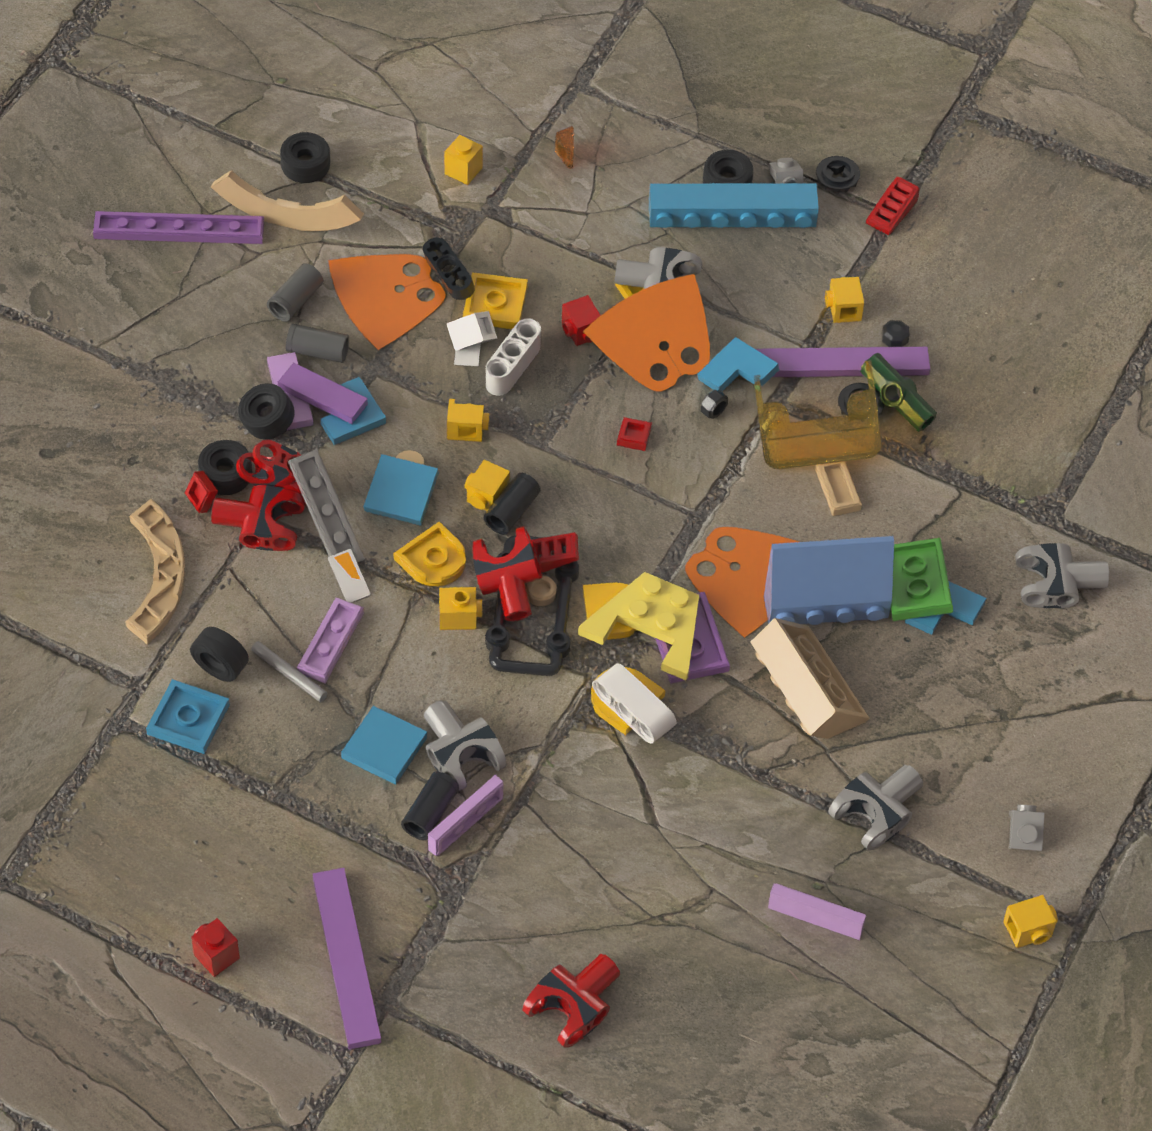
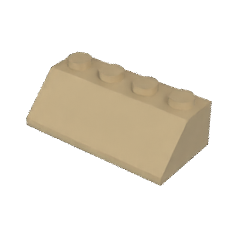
M774 618L750 641L756 650L755 655L757 659L767 667L771 673V681L776 687L781 689L786 697L785 702L787 706L796 712L801 720L800 725L809 736L829 739L866 723L870 719L809 626Z

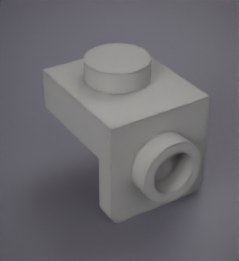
M780 158L777 162L769 163L770 175L775 180V183H804L803 169L797 160Z
M1018 804L1017 811L1009 810V817H1011L1010 849L1042 851L1045 813L1036 812L1037 806Z

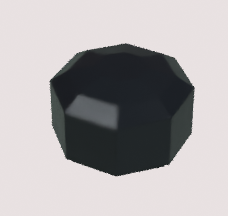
M890 320L883 325L882 342L888 347H903L909 342V326L901 320Z
M720 390L711 391L701 402V412L708 418H717L727 407L728 396Z

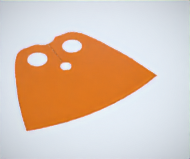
M368 255L328 260L331 278L343 308L358 330L378 350L395 341L427 318L443 303L446 297L441 284L433 281L430 277L431 267L426 259L418 255ZM408 263H415L420 267V273L410 277L405 275L402 269ZM397 285H402L404 291L399 293L394 288ZM422 288H430L434 291L435 296L432 300L425 302L417 298V292Z
M694 274L667 280L631 295L610 308L583 331L607 357L645 387L657 392L674 386L677 379L684 374L695 375L699 373L710 360V342L706 317ZM662 341H666L669 344V349L663 351L659 348V344ZM693 347L698 351L699 359L695 364L690 365L683 362L681 352L685 348ZM661 363L667 367L668 375L664 380L656 381L651 377L650 368L654 364Z
M718 527L706 538L705 549L700 553L693 554L685 565V570L695 588L699 592H705L708 603L745 638L768 620L764 591L771 545L799 541L749 529ZM723 536L732 537L736 542V546L731 551H723L717 546L718 539ZM703 561L712 562L716 567V571L712 576H702L697 571L698 564ZM736 562L740 565V569L733 571L730 569V564Z

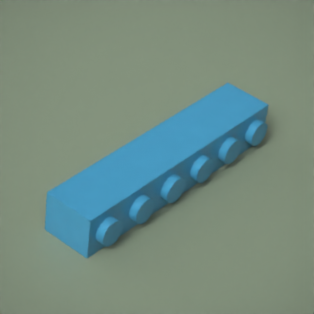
M817 183L650 184V227L806 228L817 226L819 211Z

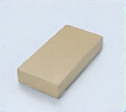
M845 459L816 464L815 470L832 516L861 511L862 503Z

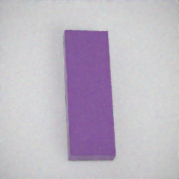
M294 362L278 381V386L285 392L350 424L354 423L368 405L366 397Z

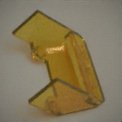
M865 361L868 390L857 391L849 397L847 401V416L790 422L789 412L782 403H764L760 375H754L763 456L769 467L773 469H786L874 457L880 451L881 437L871 361Z

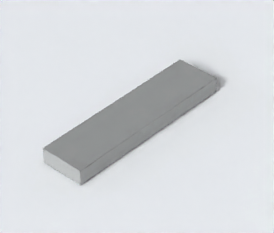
M315 449L289 460V466L329 557L351 549L357 563L365 560L318 450Z

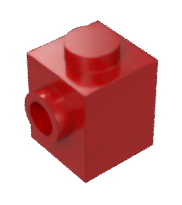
M589 295L562 304V328L565 335L571 337L576 346L592 342L583 331L601 316Z
M218 918L209 924L201 925L194 935L191 936L194 956L213 977L240 959L238 940Z

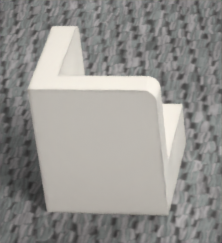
M489 311L474 313L447 323L455 350H461L477 343L497 339Z

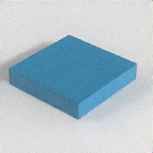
M381 454L363 506L364 511L421 526L439 474L438 468Z
M172 679L146 727L147 735L205 754L230 706L229 698Z
M373 706L341 751L342 759L396 785L426 741L427 731Z

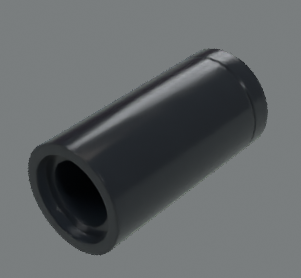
M518 473L484 514L483 518L486 525L494 532L506 535L541 492L538 482L526 473Z
M433 772L401 821L404 831L418 840H428V833L437 826L459 791L458 783L443 772Z

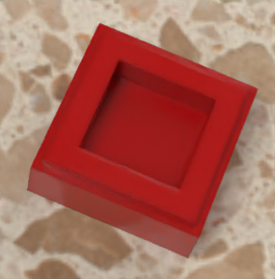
M623 417L617 438V446L646 451L652 422Z
M195 471L185 491V495L198 513H207L218 490L204 471Z

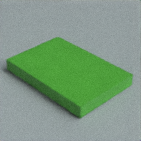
M941 538L894 544L891 603L893 621L953 613Z

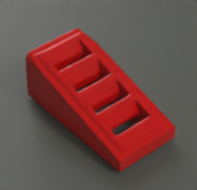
M897 176L867 217L866 224L890 235L918 202L919 187ZM879 215H882V216H884V217L890 219L891 221L888 222V221H886V220L880 218Z
M575 532L532 539L542 573L579 560L578 535ZM566 546V553L562 554V547Z

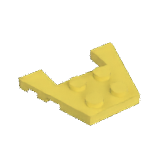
M644 572L585 620L578 628V635L603 645L616 622H619L662 640L672 646L661 664V670L686 681L689 674L699 594Z

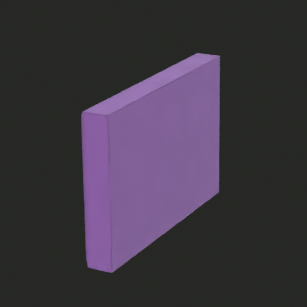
M705 592L696 593L699 594V603L687 680L729 672L730 664ZM655 638L662 660H664L672 645ZM667 673L670 684L685 681Z

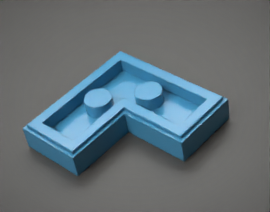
M735 337L697 375L699 381L713 390L723 391L738 375L761 388L780 369L777 362Z
M360 377L340 384L366 397L368 400V405L354 423L350 424L332 414L320 418L321 426L333 445L386 424V416Z
M948 581L953 613L946 614L973 625L985 605L986 598ZM944 614L905 619V623L932 635Z

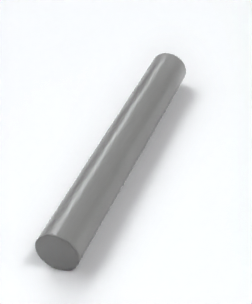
M257 641L251 648L252 652L317 701L322 702L325 700L328 694L325 690L261 642Z

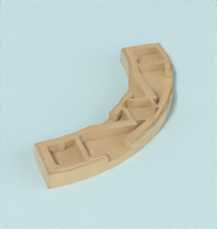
M232 170L215 180L211 186L222 198L251 216H264L265 222L300 231L339 229L360 221L364 215L345 194L330 201L316 203L315 206H301V203L280 198H277V200L268 198L259 189L244 181Z
M152 499L148 500L129 516L130 522L141 532L149 544L154 559L153 584L150 593L147 594L136 612L126 621V627L147 645L159 635L173 616L181 599L185 582V558L181 540L169 516Z

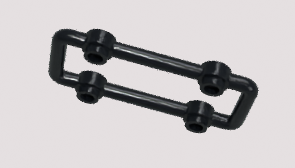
M516 535L509 537L505 541L503 551L497 557H504L513 550ZM530 536V537H531V540H532V539H538V538H544V537H533V536ZM566 546L562 547L563 553H566ZM577 561L555 568V577L560 583L554 632L546 640V652L551 656L550 664L501 659L502 652L509 647L510 636L507 629H505L506 620L499 591L497 592L493 626L485 634V645L490 651L489 663L493 669L500 672L553 676L560 671L563 658L570 652L571 642L569 636L566 635L571 585L579 577V564Z

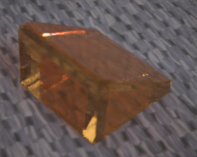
M573 126L557 132L555 136V152L569 169L573 168L574 158Z

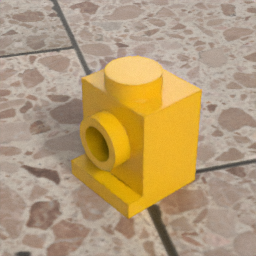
M449 399L447 440L482 442L483 430H489L490 413H484V405L470 403L455 404V399Z

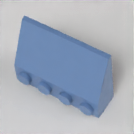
M894 537L772 544L764 591L768 624L774 618L811 625L825 622L848 623L854 620L877 621L888 618L892 603Z

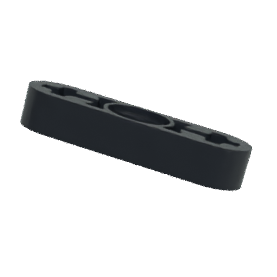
M435 237L426 241L423 245L426 261L449 294L456 300L469 298L475 291L472 277L446 240ZM436 250L438 252H441V257L438 258V255L435 252ZM448 265H454V266H456V267H455L452 271H450V272H443V271H442V269H443L445 266H448ZM459 279L462 287L456 285L455 281Z

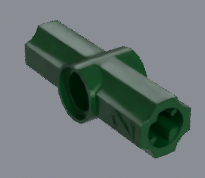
M880 353L873 354L861 366L860 372L880 392L883 403L889 407H895L918 432L923 431L936 419L937 412L917 393L915 383L910 378H903ZM897 387L900 390V397L897 394Z

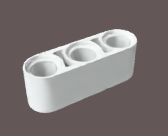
M533 319L520 320L487 362L486 389L489 393L496 396L507 394L538 354L541 347V326L537 321Z
M615 664L592 683L597 696L640 737L650 744L654 743L677 724L672 711L621 664Z

